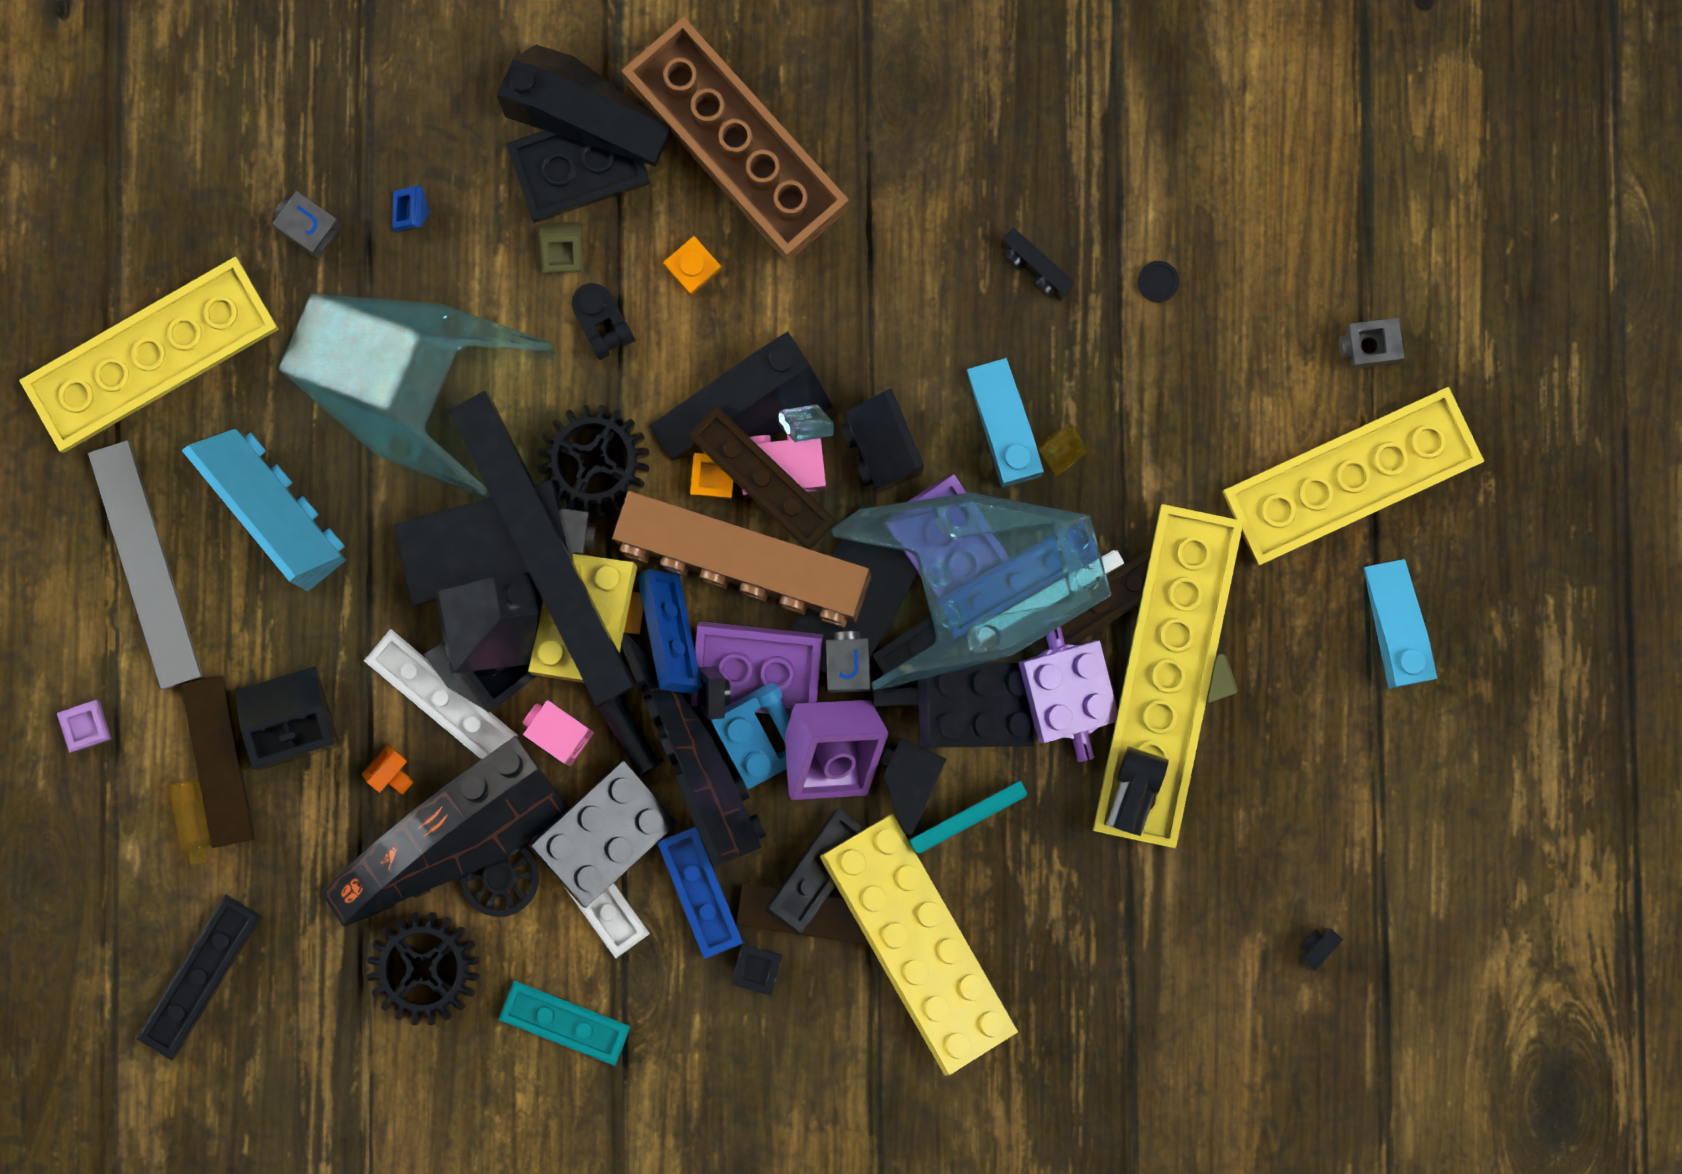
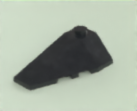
M537 44L512 60L496 94L505 118L655 167L672 132L668 125L574 56Z
M787 331L748 356L649 426L671 461L694 456V453H704L687 435L715 406L720 408L749 437L770 436L798 430L833 408L810 364Z

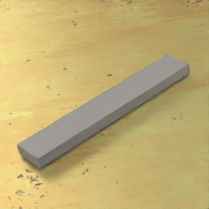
M127 440L89 452L90 462L161 690L203 678L131 443Z

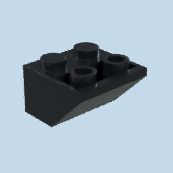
M316 666L236 690L240 729L252 769L261 771L340 746Z

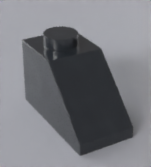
M901 738L897 746L889 743L879 766L886 768L883 779L904 833L912 836L947 759Z

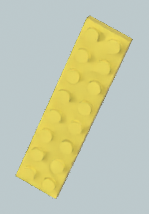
M1165 504L1160 505L1093 831L1176 848L1244 521ZM1128 746L1169 759L1159 793L1157 795L1154 794L1141 837L1106 825L1119 785L1117 782L1118 773Z

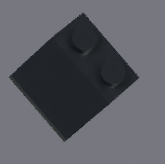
M892 388L845 412L846 424L840 426L849 449L857 447L862 462L856 464L865 487L873 485L877 494L922 475L924 464Z

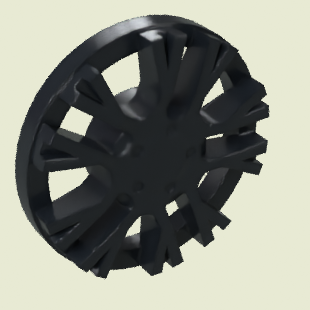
M523 847L519 850L524 857L517 864L512 865L507 859L495 866L490 867L488 865L483 867L485 869L483 876L469 873L468 877L460 879L462 891L468 902L475 909L489 916L505 917L520 912L532 901L539 885V870L533 855L527 848ZM527 864L530 865L531 871L517 875L515 868ZM526 878L532 880L528 893L519 890L517 887L519 879ZM482 880L484 883L483 889L472 895L468 881ZM512 889L522 900L518 905L515 904L508 894ZM489 890L493 895L487 904L483 906L479 901ZM498 895H503L506 898L508 909L494 910L495 898Z

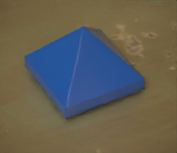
M416 185L395 190L393 192V232L421 227L431 213L422 186Z

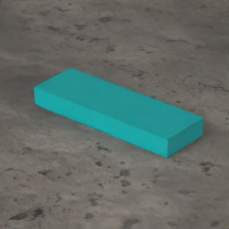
M1019 781L910 839L909 842L915 853L920 854L1025 798L1028 793L1022 782Z
M516 980L513 981L498 1019L614 1066L617 1064L631 1028L628 1024Z

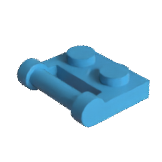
M776 683L767 684L725 707V718L710 719L748 789L787 769L786 749L776 754L754 713L757 709L766 707L785 742V732L790 716L781 701L783 694Z

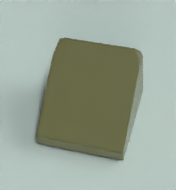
M582 223L541 224L539 241L542 273L583 271Z
M1224 654L1217 655L1215 658L1206 704L1232 696L1238 691L1229 662Z

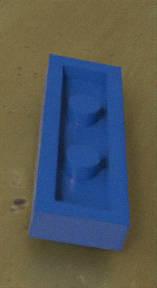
M647 569L638 575L637 578L659 688L661 690L693 694L702 688L680 576Z
M695 826L657 842L703 958L706 959L742 944V938L697 827Z

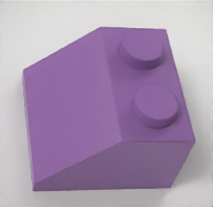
M871 700L794 704L785 732L788 791L791 800L868 795L888 736V731Z

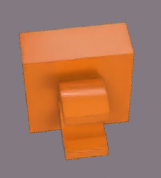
M390 743L386 745L361 774L366 782L379 793L389 783L403 795L413 784L410 777L401 770L407 760Z

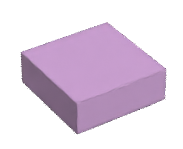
M99 700L57 713L69 753L112 740Z

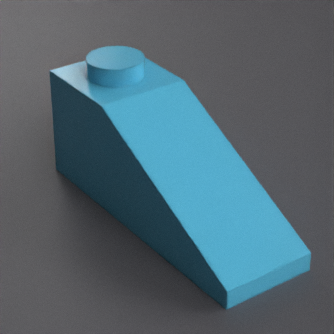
M1007 358L967 369L1001 488L1041 477L1044 470Z
M1405 559L1363 567L1388 689L1437 679L1428 633Z

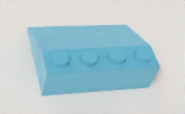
M233 429L190 444L182 450L289 582L309 591L346 561L339 552L345 547L344 544L330 528L323 532L313 519L319 515L304 496L298 500L287 488L293 482L278 464L270 468L261 457L266 452V449L251 432L244 436L237 429Z

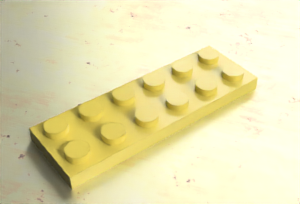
M235 256L19 381L58 450L61 453H65L276 332L279 328L239 259Z
M1447 387L1227 488L1222 493L1234 518L1244 521L1241 533L1258 567L1483 463L1484 459L1450 388Z
M894 814L886 816L819 856L945 1076L951 1075L1018 1033Z

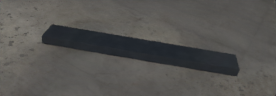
M483 391L450 409L449 412L595 705L601 707L636 688L489 392Z

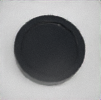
M1150 262L1139 273L1137 280L1138 289L1141 295L1151 302H1165L1171 299L1178 289V273L1167 262Z

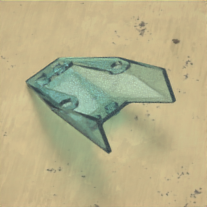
M311 294L279 370L377 456L483 500L492 497L489 490L431 439L425 430L426 422L457 351L463 350L467 346L530 350L553 360L556 352L550 342L440 303Z
M970 492L859 509L832 528L833 536L837 538L912 553L918 563L936 632L934 645L872 682L873 691L1011 657L1111 596L1090 515Z

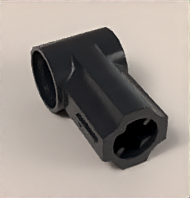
M1128 746L1118 773L1117 782L1119 785L1106 822L1107 826L1141 837L1154 794L1157 795L1162 786L1169 759Z

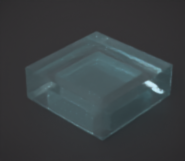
M817 404L779 412V425L794 442L833 436L834 422Z

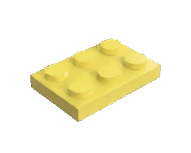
M572 553L574 564L618 652H620L637 565L634 562ZM543 601L528 672L535 676L584 683Z

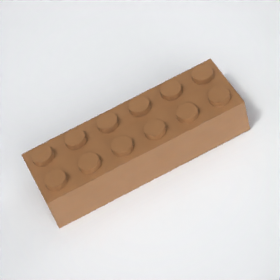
M684 16L621 70L624 82L655 117L671 128L673 137L787 263L849 210V199Z
M631 491L627 493L612 537L620 547V552L624 553L626 558L647 564L650 557L659 560V565L664 566L663 569L687 577L690 570L699 573V578L703 579L702 582L725 590L728 583L740 587L739 591L742 592L743 596L760 602H766L767 596L780 600L781 608L800 615H805L807 609L820 612L819 617H821V621L840 628H845L847 622L856 624L871 580L869 568Z

